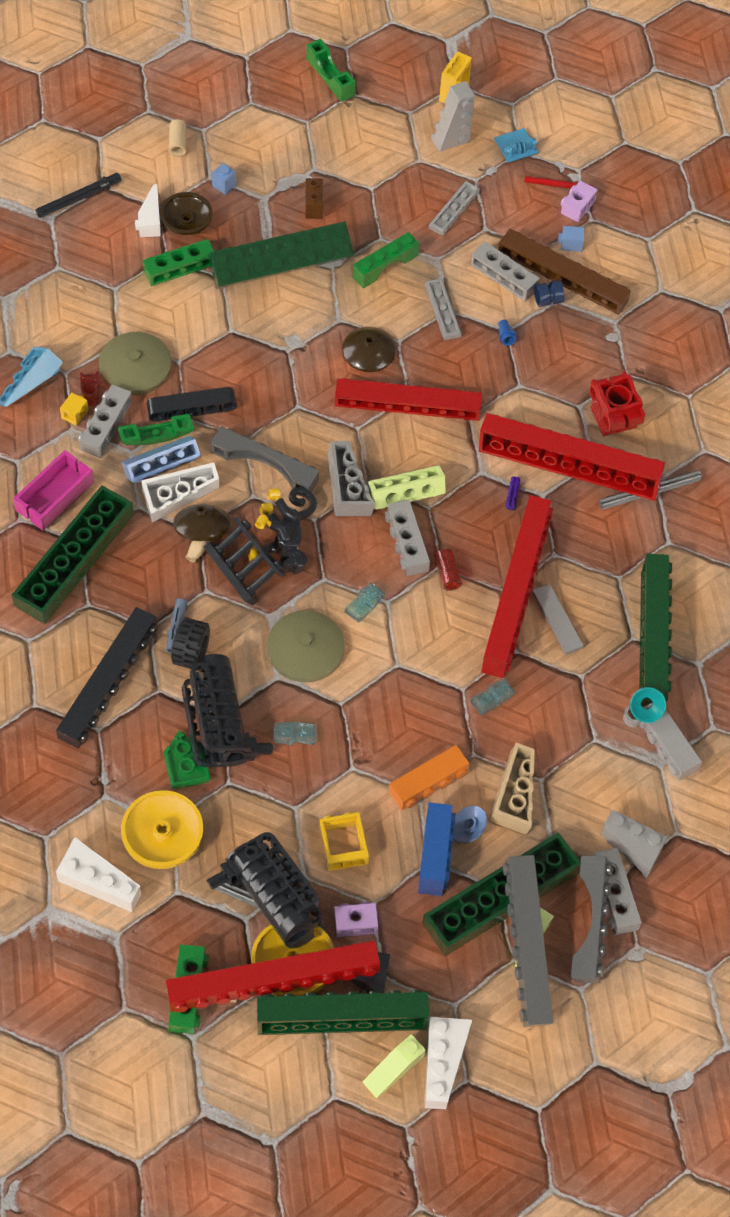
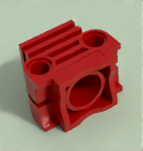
M625 371L621 375L610 377L609 380L607 378L597 381L595 379L591 380L590 395L592 405L590 408L603 437L635 429L637 425L643 424L645 419V413L642 408L643 402L636 391L630 374L627 375Z

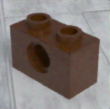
M306 178V219H323V178Z

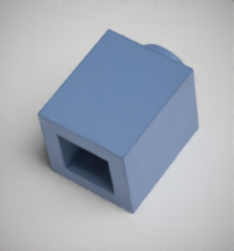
M222 163L212 172V186L224 195L237 185L236 171L226 164Z
M563 226L562 233H559L558 243H561L562 251L582 252L584 227Z

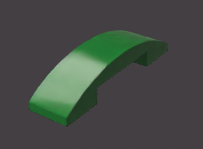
M184 414L171 417V421L143 427H137L136 424L120 426L118 431L122 444L151 445L184 436L194 431V426L190 415Z

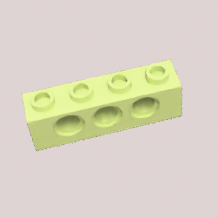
M439 465L368 481L369 494L371 499L374 500L375 510L387 507V504L408 499L410 502L446 493L445 474Z

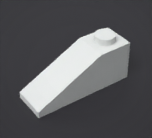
M157 184L152 186L138 212V220H135L136 230H139L140 237L161 236Z

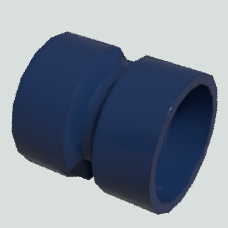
M560 280L551 281L548 285L541 283L534 286V296L538 307L549 306L550 302L553 304L564 302V289Z

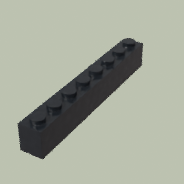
M138 607L134 609L56 729L58 739L76 748H79L82 743L84 744L87 741L89 731L97 725L101 712L106 711L110 698L117 694L119 684L122 680H126L130 667L137 663L141 650L146 649L149 642L148 639L156 633L158 625L155 615Z

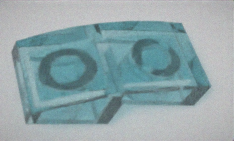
M370 582L358 593V597L346 606L344 612L359 623L381 601L385 593Z
M503 678L489 685L487 690L473 696L470 702L482 716L515 695V691Z
M302 722L275 723L274 742L293 745L295 742L314 745L317 742L316 724Z

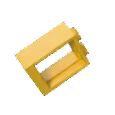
M458 51L455 53L442 72L440 102H445L450 86L465 81L469 85L472 57Z
M346 812L340 816L328 815L319 819V830L328 872L368 865L369 855L359 812ZM355 826L360 851L331 856L326 831Z

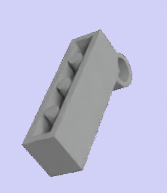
M652 703L649 704V705H647V706H645V707H643V708H645V709L650 708L651 705H652ZM630 705L625 709L623 715L625 724L630 727L639 726L646 731L648 740L656 746L659 756L667 762L673 776H676L680 781L699 771L702 761L667 710L656 722L643 723L628 716V713L631 712Z

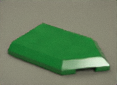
M178 731L173 741L163 752L171 788L180 789L209 782L211 778L208 767H200L195 763L190 738L181 731ZM202 749V754L200 758H203L204 761H206V757H204L203 754L204 749Z

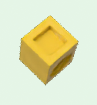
M72 392L60 407L61 419L75 426L79 424L88 412L87 400L83 396Z

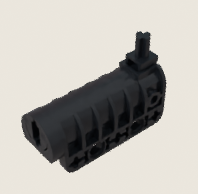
M222 654L205 655L201 663L193 665L190 670V679L185 680L181 687L195 763L200 767H232L244 764L247 761H254L257 755L273 754V744L257 743L256 737H250L249 732L244 733L229 657ZM188 685H191V687H192V694H193V696H190V695H191V689H190V688H187ZM190 701H194L195 708L190 706ZM196 714H197V721H198V725H199V730H198V731H196V730L198 729L197 723L194 722V720L196 719ZM196 736H201L202 743L196 740ZM202 749H204L203 754H204V757L207 758L206 761H204L203 758H200V756H201V754H202Z
M264 832L234 849L227 856L226 862L220 864L221 872L206 880L212 890L226 882L231 887L236 884L239 887L244 886L288 948H298L310 942L315 937L313 929L322 923V914L318 908L319 899L316 891L277 838L270 832ZM264 840L270 841L272 847L271 849H269V846L263 842ZM309 911L314 917L316 916V920L313 921L308 914Z

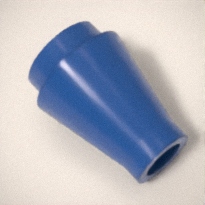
M507 320L499 321L500 342L506 346L514 344L517 338L516 332Z

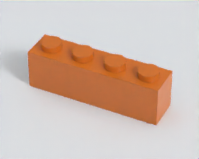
M457 745L391 782L389 784V793L401 810L407 807L412 808L420 799L429 798L437 789L446 788L456 778H463L468 773L469 762Z

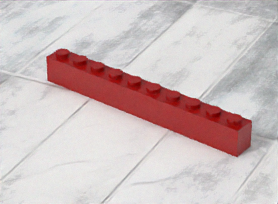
M374 940L166 980L170 1010L171 1012H184L189 1008H205L210 1004H226L231 1000H247L252 996H262L279 991L289 992L294 988H310L315 984H331L336 980L342 979L352 980L362 975L367 977L373 976L380 972V961Z

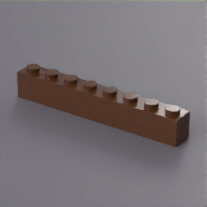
M509 229L499 242L498 251L506 254L516 263L551 281L560 280L563 287L617 315L620 314L629 301L631 290L598 274L596 271L567 258L565 255L551 250L549 247L522 235L520 232Z

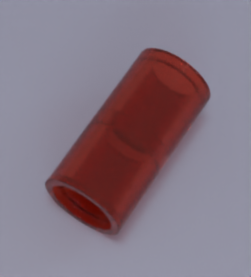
M451 549L439 550L434 556L443 588L446 591L456 590L462 586V581L453 551Z

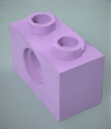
M580 180L576 186H572L567 197L564 196L560 204L562 206L561 214L579 222L596 201L598 189Z
M367 901L360 902L358 905L343 903L334 907L336 938L378 934L376 903ZM356 915L359 916L361 919L359 921H353L351 917Z

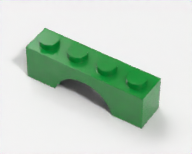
M320 38L307 44L306 59L337 98L342 102L355 96L356 81L348 71L341 73L332 60L330 50Z
M407 232L353 264V278L364 289L377 281L382 271L396 261H402L406 264L416 258L419 254V242L410 232Z

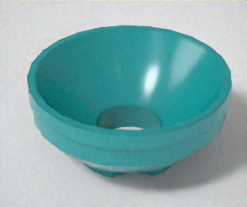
M640 688L631 697L630 710L633 716L640 722L653 723L664 715L666 700L663 694L655 688ZM644 698L652 700V705L648 709L641 706V701Z

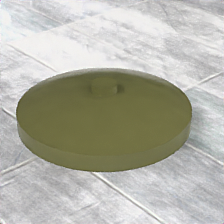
M143 332L124 333L110 340L102 349L99 357L100 374L109 387L115 385L131 391L132 395L146 394L159 388L169 377L171 372V355L167 346L153 335Z
M297 611L282 617L272 627L267 640L268 657L273 667L284 677L297 682H315L328 677L339 667L344 655V637L338 625L326 615L314 611Z

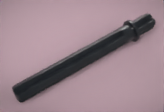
M117 172L108 177L103 176L97 182L35 210L36 215L39 218L45 217L104 189L109 190L111 186L120 183L122 178Z

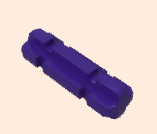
M511 477L506 501L507 510H515L521 482L520 477Z

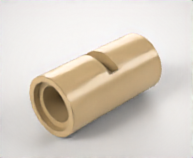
M179 119L171 121L169 128V153L174 157H181L186 153V123Z

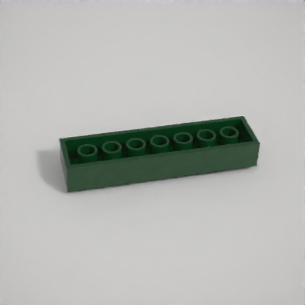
M346 221L221 249L208 254L216 289L340 261L354 256Z
M101 485L12 593L13 605L46 624L134 515L133 502Z
M646 553L641 570L639 689L644 687L655 688L668 701V693L671 692L672 685L671 681H668L672 670V664L668 663L672 654V647L669 646V641L672 638V629H669V624L672 621V612H669V607L672 605V596L669 595V590L672 589V579H669V574L672 573V563L669 562V555ZM650 698L642 699L641 706L645 707L651 704L652 700Z
M559 832L520 855H534L539 898L580 873L581 861ZM503 866L423 915V926L445 957L509 917L508 904H510L509 896L505 892L507 875L503 873Z
M393 990L389 993L370 991L368 994H359V992L353 991L343 995H338L336 992H328L325 995L306 993L304 996H295V994L287 993L283 996L274 997L272 994H264L261 997H257L258 1035L427 1030L429 1021L428 992H423L422 990H412L410 993H402L399 990Z

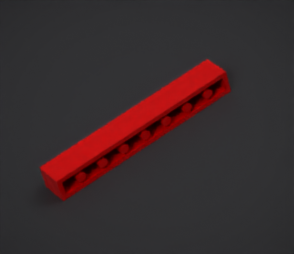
M337 378L335 407L479 421L482 393Z

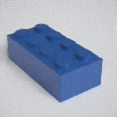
M428 802L418 893L442 896L443 889L448 888L452 856L451 849L454 837L453 830L456 813L452 812L453 805Z

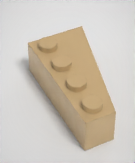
M515 743L510 752L489 821L527 835L532 827L531 812L533 808L532 792L535 749Z

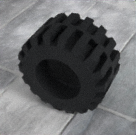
M187 617L183 618L176 630L172 644L171 660L174 665L192 669L195 663L202 662L210 638L209 623Z

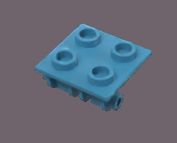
M525 128L494 137L508 163L539 153L535 147L537 145L536 138H530Z

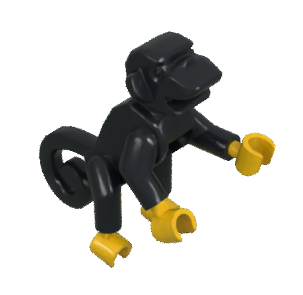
M270 488L269 492H267V498L269 500H276L275 504L281 512L283 519L280 521L276 513H273V505L271 503H262L260 513L263 515L258 517L255 526L263 529L267 525L269 529L277 531L275 541L263 546L269 553L282 554L279 562L284 567L282 569L284 573L292 572V575L299 574L307 563L306 555L301 550H298L302 540L300 521L310 517L315 512L317 499L313 493L305 488H293L288 496L289 501L293 505L298 507L305 505L306 500L304 498H297V495L305 497L309 502L307 509L298 512L288 507L283 498H280V490L278 488ZM252 548L248 554L250 562L260 554L256 548Z

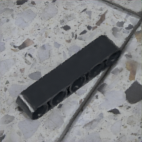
M231 387L153 397L146 402L149 419L154 422L171 420V417L189 414L190 417L229 412L235 410L238 406L235 391Z

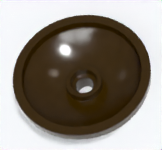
M180 192L164 201L160 209V218L163 225L171 232L180 235H192L203 231L212 220V207L206 198L197 193Z
M361 327L353 330L346 336L342 352L346 362L351 367L363 372H377L385 369L392 363L396 354V345L393 338L386 331L376 327Z
M195 504L178 512L174 517L173 525L176 533L185 539L210 541L223 536L228 531L230 518L224 510L217 506Z

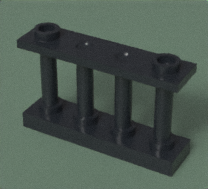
M236 516L234 520L239 526L220 544L214 545L208 542L203 547L246 603L254 605L258 601L255 597V591L275 573L283 578L286 574L282 570L284 568L277 559H273L250 529L252 525L245 518L242 520ZM244 532L249 540L230 558H226L223 554L224 550ZM255 546L260 554L240 572H236L233 568L235 563ZM265 559L270 568L253 584L246 585L244 582L245 577Z

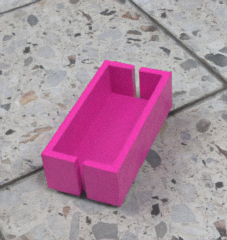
M64 450L13 498L15 510L25 518H30L33 524L44 531L94 483L93 470L81 461L78 462L77 458Z

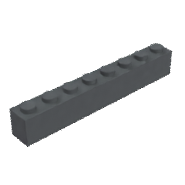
M534 855L513 856L507 858L505 863H503V873L507 875L505 892L509 896L510 904H508V915L512 919L510 935L514 938L515 945L512 947V954L517 963V967H515V978L519 981L517 998L518 1001H521L522 1007L519 1011V1017L524 1027L546 1026L553 1024V1014Z

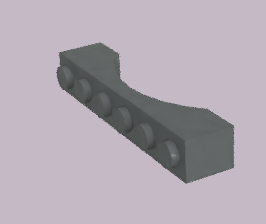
M220 427L211 441L212 454L226 460L251 459L266 463L279 471L289 482L292 489L301 487L312 492L319 481V470L314 466H308L296 458H290L280 451L270 449L265 444L257 443L247 436L235 433L231 429Z
M581 856L580 877L585 882L591 896L593 917L587 938L572 959L571 978L575 982L600 983L601 977L604 976L602 957L606 955V945L603 943L604 936H607L608 932L605 919L609 915L607 895L610 896L611 884L608 882L609 875H612L613 871L612 863H610L606 856Z

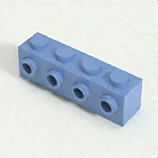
M187 436L121 462L127 479L131 482H140L145 477L160 474L163 470L174 469L181 463L192 462L201 455L195 438Z

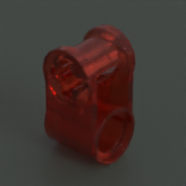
M96 371L91 374L80 372L82 396L87 400L88 406H94L99 401V372Z

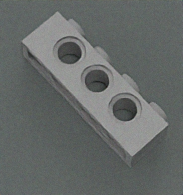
M485 241L471 255L470 265L523 301H526L534 293V286L539 284L540 278L536 274L531 273L521 264L516 263L509 256L501 253L493 245H489Z
M111 385L109 390L104 392L101 404L96 406L94 416L89 418L85 431L81 432L78 442L80 443L81 451L99 458L102 457L132 404L131 391Z
M410 500L387 504L385 519L387 523L390 522L391 538H395V550L401 556V569L406 571L407 576L429 572L430 560Z
M618 848L594 853L593 856H606L610 863H612L613 875L609 876L608 883L611 884V889L619 892L617 895L610 893V896L607 895V903L609 904L608 924L610 929L614 930L615 935L638 931L642 922ZM616 908H622L625 913H618Z

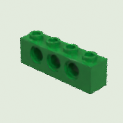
M208 239L198 241L194 244L182 246L178 249L142 260L143 271L152 287L211 267L208 254L214 250Z
M180 944L175 978L203 973V969L208 967L209 954L205 953V947ZM195 966L197 970L195 972H188L187 968ZM192 1008L188 1013L171 1012L170 1010L169 1032L195 1034V1027L199 1028L201 1015H197L198 1008Z

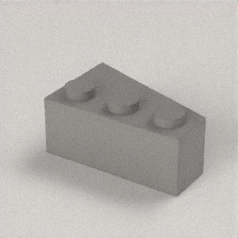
M613 809L601 833V836L614 848H618V851L628 859L632 866L635 865L646 879L667 839V836Z

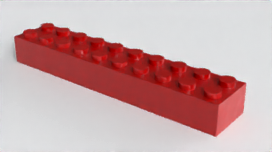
M487 413L480 429L479 452L656 501L665 467V462L658 459L644 457L640 454L626 452L622 449L608 447L604 444L590 442L586 439L572 437L568 434L554 432L532 424H525L514 419L500 417L496 414Z
M529 495L484 653L481 673L504 678L505 672L510 671L512 657L515 653L530 592L533 588L534 578L554 509L550 508L552 500Z

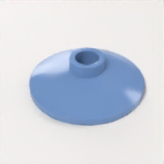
M469 806L462 809L455 817L454 838L460 843H470L479 838L487 825L485 811L478 806Z

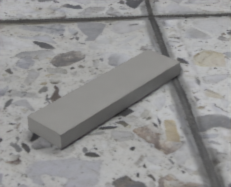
M465 181L431 221L429 229L444 236L480 193V188Z
M442 278L425 281V288L444 341L460 338L461 331Z
M548 584L533 590L532 594L564 654L568 655L583 649V644L551 585Z

